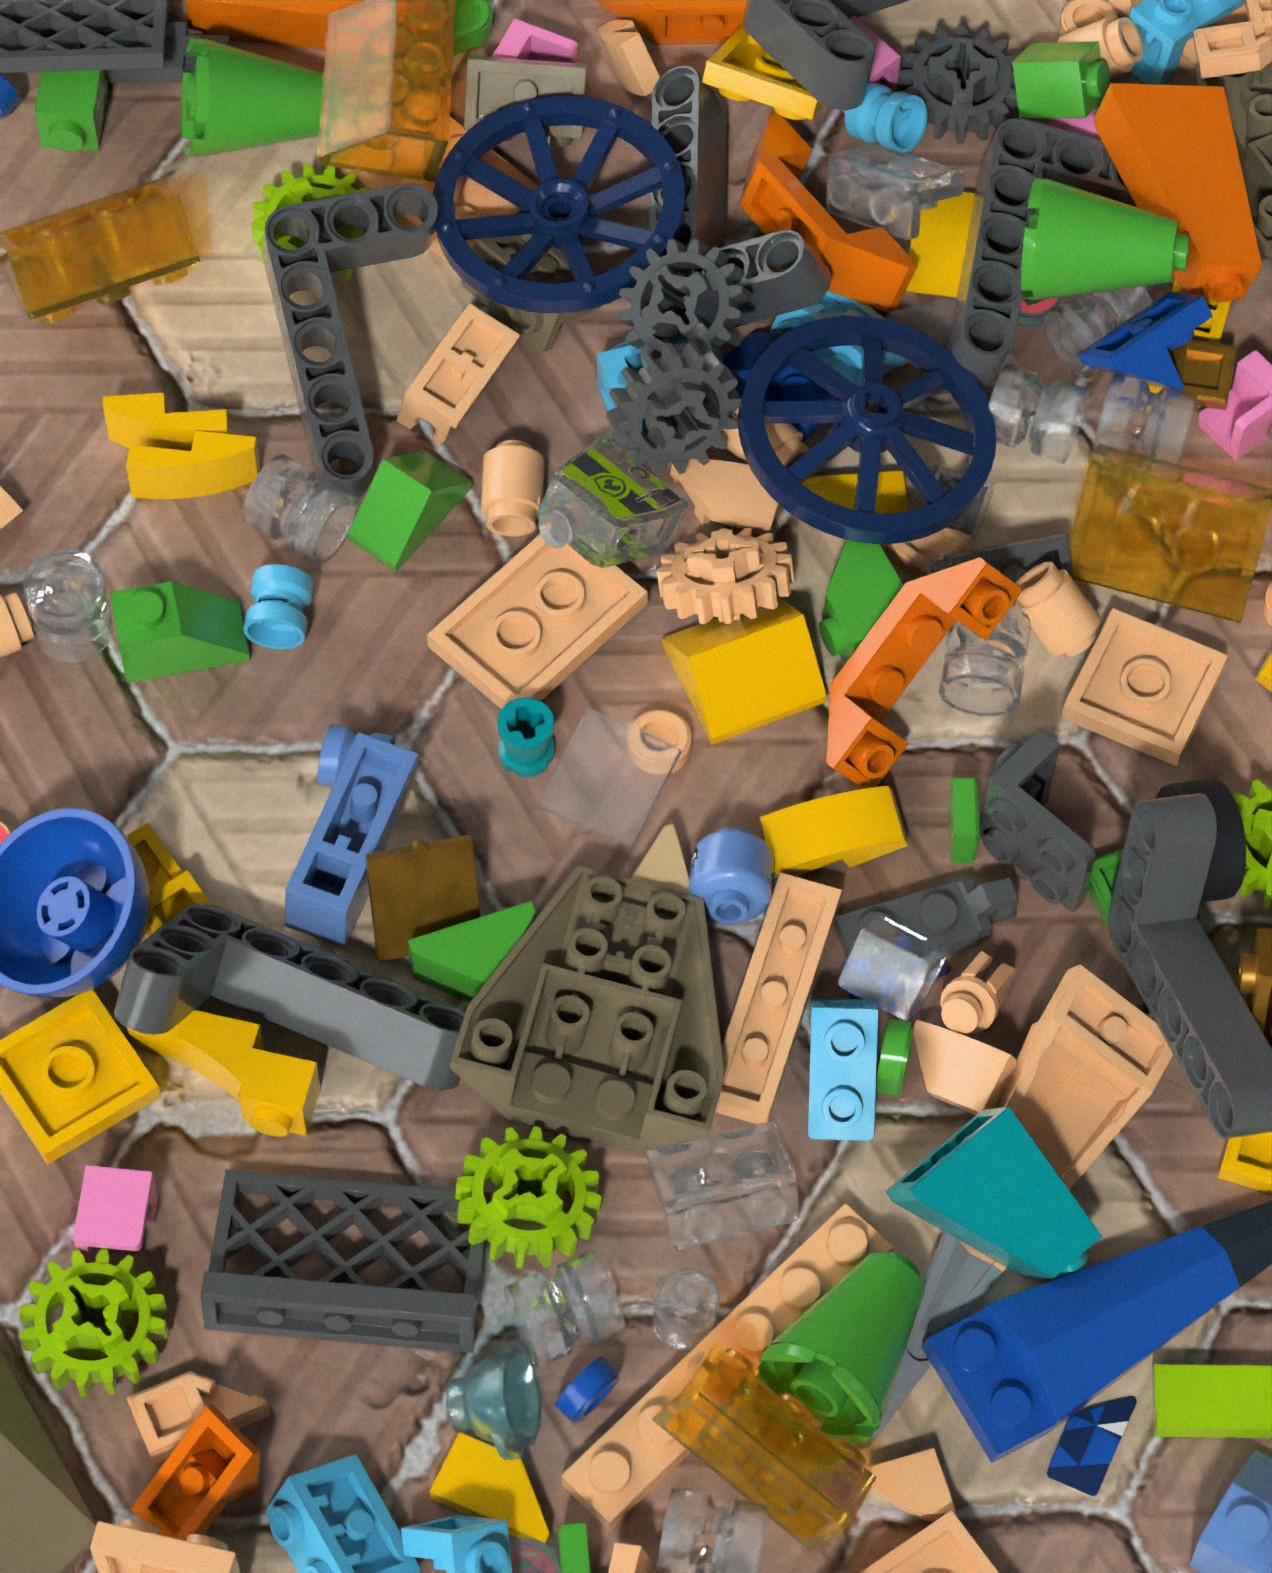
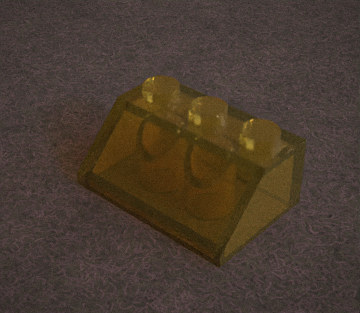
M364 0L328 15L317 164L435 183L449 142L455 0Z
M158 179L0 232V263L20 310L29 320L39 317L41 324L53 323L68 318L75 313L74 305L96 298L99 305L124 299L132 294L130 286L150 279L153 280L154 285L175 282L188 275L186 267L201 263L179 193Z
M1098 443L1090 457L1069 539L1074 579L1241 623L1272 514V488Z
M715 1343L699 1358L651 1420L806 1549L813 1552L846 1530L856 1516L877 1477L864 1467L866 1459L856 1447L840 1437H833L831 1440L810 1422L813 1419L811 1412L799 1400L783 1392L777 1395L757 1378L759 1375L757 1367L746 1356L731 1348H727L724 1351Z

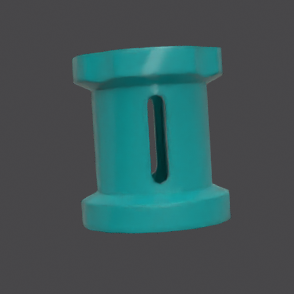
M530 697L517 698L508 702L500 710L497 718L498 735L501 738L498 745L499 760L506 770L514 772L520 777H535L547 770L549 763L555 756L554 740L552 739L554 732L553 714L543 702Z

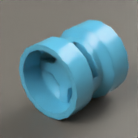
M869 82L862 105L855 109L845 110L844 121L846 130L851 137L870 144L879 142L882 147L889 150L905 153L915 148L922 139L927 126L928 113L922 98L903 91L893 93L886 86Z
M272 564L256 569L253 573L250 594L254 599V605L250 606L246 611L243 627L245 636L257 645L270 649L285 650L302 645L305 641L308 625L307 617L303 614V611L312 602L313 579L304 571L288 565Z

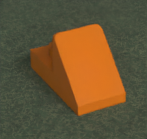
M214 1405L206 1406L131 1507V1510L143 1522L160 1530L159 1535L186 1541L187 1536L191 1534L204 1535L229 1501L252 1495L258 1489L260 1451Z

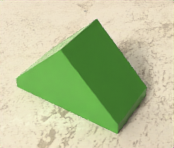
M425 450L385 458L382 460L347 533L348 540L397 572L472 489V481Z
M532 901L408 940L410 969L414 979L470 1003L535 921L536 911Z

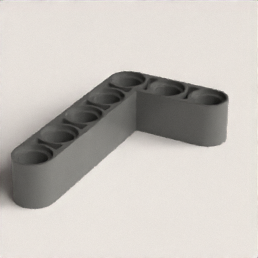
M747 0L743 27L817 101L835 110H851L862 105L865 100L875 56V45L850 18L853 16L858 18L910 0Z
M684 65L668 70L659 78L654 86L652 94V126L659 131L673 149L684 178L686 211L683 229L678 242L683 244L686 250L693 238L699 239L708 245L709 251L716 246L730 256L727 264L733 263L743 270L745 275L736 285L750 291L752 299L739 304V311L751 318L750 323L807 308L817 303L824 297L830 287V269L797 232L792 230L777 231L724 247L727 115L725 104L707 84L702 83V77L694 68ZM662 188L650 193V231L655 229L661 215L664 196ZM685 269L680 271L684 277H690L695 272H699L702 275L707 272L701 269ZM680 292L685 301L688 296ZM684 312V314L681 317L690 321Z
M1017 118L1004 121L999 125L979 169L948 350L953 353L957 362L974 375L982 388L989 386L995 381L1015 340L1023 293L1021 291V265L1025 227L1029 226L1031 214L1036 212V208H1028L1029 195L1034 178H1048L1137 207L1101 140Z
M401 184L286 205L276 209L268 217L264 228V265L316 482L320 491L328 499L338 503H350L359 499L367 492L371 482L374 457L330 273L412 258L423 254L431 246L435 234L438 204L430 191L417 184ZM402 214H412L421 219L423 224L415 228H407L400 225L395 218ZM343 225H354L359 227L365 234L356 239H348L337 233L336 229ZM284 236H296L304 241L305 245L296 250H288L281 247L276 241ZM297 291H309L316 295L319 300L312 305L302 306L291 300L289 296ZM312 346H321L330 351L333 356L326 361L315 362L308 359L303 354V351ZM325 402H335L340 404L346 410V413L338 418H327L322 416L316 410V407ZM339 458H348L357 463L360 470L352 475H341L333 471L329 464Z
M1203 793L1140 800L1135 804L1132 811L1109 908L1108 919L1111 940L1218 1135L1221 1138L1230 1139L1272 1132V1048L1197 919L1216 843L1217 822L1214 808L1210 799Z
M207 904L190 905L136 946L129 955L114 1015L122 1025L131 1030L153 1035L164 1034L173 1029L210 996H213L431 1089L448 1090L457 1087L461 1078L450 1069V1062L466 1011L226 909Z

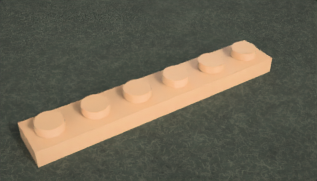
M845 1203L561 1475V1485L609 1531L612 1530L760 1386L756 1370L762 1362L758 1360L763 1350L865 1257L876 1252H894V1246Z

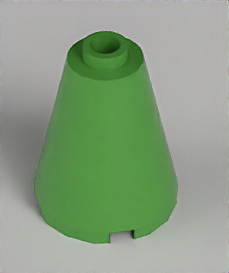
M190 38L185 56H195L196 64L195 72H183L181 135L182 138L192 139L183 149L185 155L203 157L329 135L332 123L340 124L342 122L344 93L342 88H334L332 76L206 38Z
M1034 178L1029 195L1028 208H1036V212L1030 216L1029 226L1025 227L1021 265V291H1024L1023 300L1036 301L1172 283L1175 270L1186 271L1190 234L1179 233V221L1048 178Z
M876 1252L865 1257L763 1350L758 1360L762 1362L756 1370V1375L767 1396L796 1422H799L804 1412L823 1422L824 1424L817 1434L827 1439L847 1444L867 1442L881 1424L925 1293V1287L919 1277L920 1273L917 1266L910 1259L896 1252Z

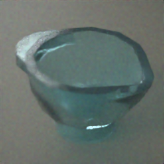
M523 1343L501 1350L473 1366L467 1377L453 1378L448 1384L446 1393L447 1413L453 1429L457 1433L474 1432L483 1441L494 1444L499 1455L505 1461L521 1458L524 1448L535 1443L541 1426L539 1385L531 1355Z

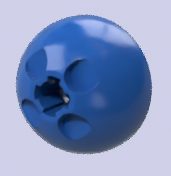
M80 808L56 809L28 820L15 829L0 844V984L24 995L39 998L75 996L90 991L115 976L127 964L131 951L141 943L150 912V888L146 870L130 840L106 818L92 811Z

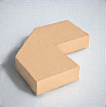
M1245 0L1249 20L1247 22L1193 30L1194 47L1201 79L1259 71L1272 62V0Z

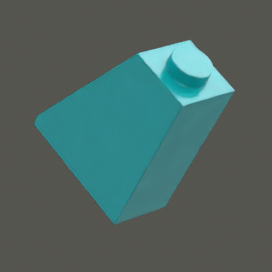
M1009 1107L985 1109L979 1112L885 1191L893 1203L1026 1279H1058L1078 1271L1089 1259L1085 1251L1102 1237Z

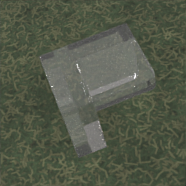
M878 916L861 929L838 983L841 988L906 1021L924 1007L949 950L887 917Z

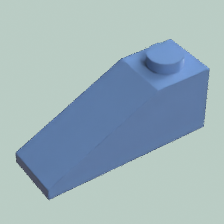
M358 732L285 889L286 927L338 946L346 947L369 896L365 854L385 851L416 767L418 753Z

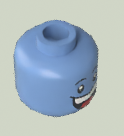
M726 827L708 834L697 843L691 857L689 894L703 898L705 915L719 923L734 925L755 919L766 911L772 898L775 869L772 850L764 840L747 829Z

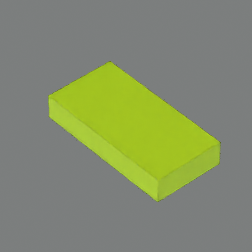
M1154 1364L1152 1370L1155 1437L1272 1438V1365Z

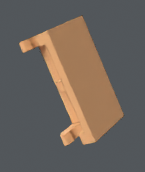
M469 303L406 390L396 421L411 430L420 419H424L432 424L436 430L433 433V441L436 443L445 442L453 428L456 429L516 345L520 334Z

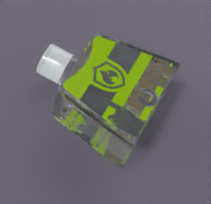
M603 435L558 468L549 484L537 515L540 534L549 546L561 548L569 545L593 566L605 568L667 552L690 504L642 465L637 467L626 452H622L619 446Z

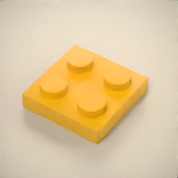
M743 25L706 63L702 83L719 88V93L726 98L736 101L754 100L772 106L778 115L793 120H803L805 118L813 120L824 107L746 32Z
M93 989L72 997L0 1040V1094L47 1165L161 1097L159 1085Z

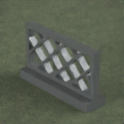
M0 0V73L164 68L167 28L172 16L171 0ZM109 26L117 30L106 37L98 33ZM48 29L58 31V33L48 38L38 35ZM136 41L149 46L126 48V46ZM78 42L87 46L83 49H67ZM19 44L27 48L23 51H7Z
M226 1169L209 1269L204 1271L201 1289L204 1329L473 1353L486 1240L472 1246L468 1241L469 1230H467L450 1242L432 1223V1221L447 1211L457 1212L460 1200L455 1199L456 1189ZM484 1192L486 1203L489 1204L491 1202V1192ZM238 1193L267 1195L277 1207L252 1224H249L236 1210ZM315 1199L333 1201L343 1213L316 1230L299 1210ZM381 1205L398 1206L409 1219L383 1236L365 1216ZM288 1218L305 1239L278 1256L261 1236ZM354 1224L372 1244L345 1262L328 1241ZM233 1225L238 1230V1233L231 1237ZM421 1230L438 1248V1251L415 1267H412L394 1247ZM249 1244L267 1262L265 1266L251 1275L224 1273L226 1260ZM470 1248L469 1259L467 1260L461 1253ZM317 1250L334 1269L319 1281L299 1279L290 1267ZM381 1256H384L401 1275L386 1287L367 1285L356 1273ZM450 1261L466 1278L464 1294L434 1291L424 1279Z

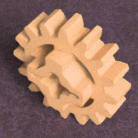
M721 528L718 531L711 532V538L702 533L695 534L696 543L692 545L682 542L674 544L675 554L662 555V567L657 568L660 597H663L664 607L667 610L677 608L678 618L681 619L698 614L699 624H706L713 617H718L719 622L732 624L733 621L741 619V614L750 619L757 618V608L776 609L778 607L777 597H789L791 594L790 584L795 583L792 556L788 554L787 544L785 542L774 543L773 534L769 532L754 538L752 536V528H745L738 535H733V530Z

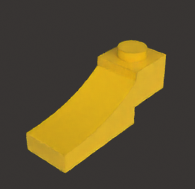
M194 1010L173 1029L164 1034H145L127 1028L133 1048L152 1052L177 1061L199 1072L227 1091L240 1103L243 1122L250 1123L255 1130L276 1137L286 1136L288 1132L307 1136L321 1090L317 1062L264 1051L260 1024Z

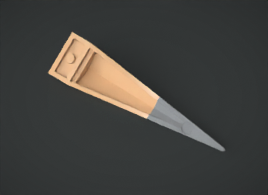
M1080 964L1067 969L1040 1020L1031 1025L1017 1058L1018 1064L1000 1098L997 1108L1009 1107L1070 1191L1113 1138L1152 1095L1173 1053L1154 1020ZM946 1232L943 1233L923 1280L925 1293L881 1424L867 1442L855 1444V1451L872 1445L931 1366L929 1359L921 1348L925 1340L967 1318L1007 1267Z

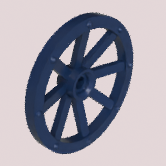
M551 96L527 100L506 107L483 119L465 133L450 150L441 165L433 190L434 198L438 204L436 234L442 252L453 270L470 287L485 297L511 308L537 313L578 312L593 309L622 298L619 295L620 289L634 288L637 280L629 272L631 266L639 267L645 271L650 265L646 255V251L650 248L662 256L667 255L668 240L675 239L678 241L680 238L686 211L684 178L679 161L673 149L659 131L637 114L621 106L603 100L580 96ZM574 125L598 129L571 180L558 178L543 127ZM525 132L540 185L532 191L480 159L498 144ZM617 137L634 146L651 163L653 168L588 197V192ZM466 177L527 212L457 220L455 216L458 195ZM659 188L663 189L664 196L661 215L653 231L595 218ZM534 234L501 271L494 269L480 259L465 242V240ZM583 237L638 251L612 270L594 277L580 241ZM551 247L562 248L575 282L554 284L530 282L522 279Z
M828 317L805 323L780 336L762 352L754 363L748 375L738 411V431L745 458L753 474L767 493L786 511L809 526L842 539L861 543L895 544L925 538L950 526L968 511L980 495L995 458L996 426L989 401L974 375L957 362L953 353L936 340L908 326L875 317ZM835 346H861L862 386L858 387L811 352ZM882 350L906 358L929 373L892 390L890 387L883 385ZM790 364L840 401H764V398L774 378ZM947 389L958 404L968 431L905 411L904 409ZM765 423H837V428L786 469L769 441ZM904 434L970 455L966 473L950 492H945ZM847 447L860 453L854 510L830 502L802 484ZM890 452L927 503V506L908 512L875 513L880 453Z

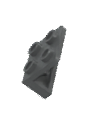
M1040 728L1024 744L1019 740L1014 741L998 758L994 766L996 772L989 777L979 837L982 838L985 848L995 859L1003 864L1012 863L1031 880L1032 886L1043 899L1055 905L1061 903L1069 911L1075 912L1085 901L1096 854L1090 844L1044 807L1048 802L1060 743Z

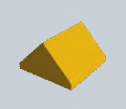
M777 597L778 607L776 609L757 608V618L750 619L741 614L740 620L733 621L732 624H725L724 622H719L717 617L706 624H698L662 638V645L711 745L826 703L827 701L826 691L804 614L779 597Z

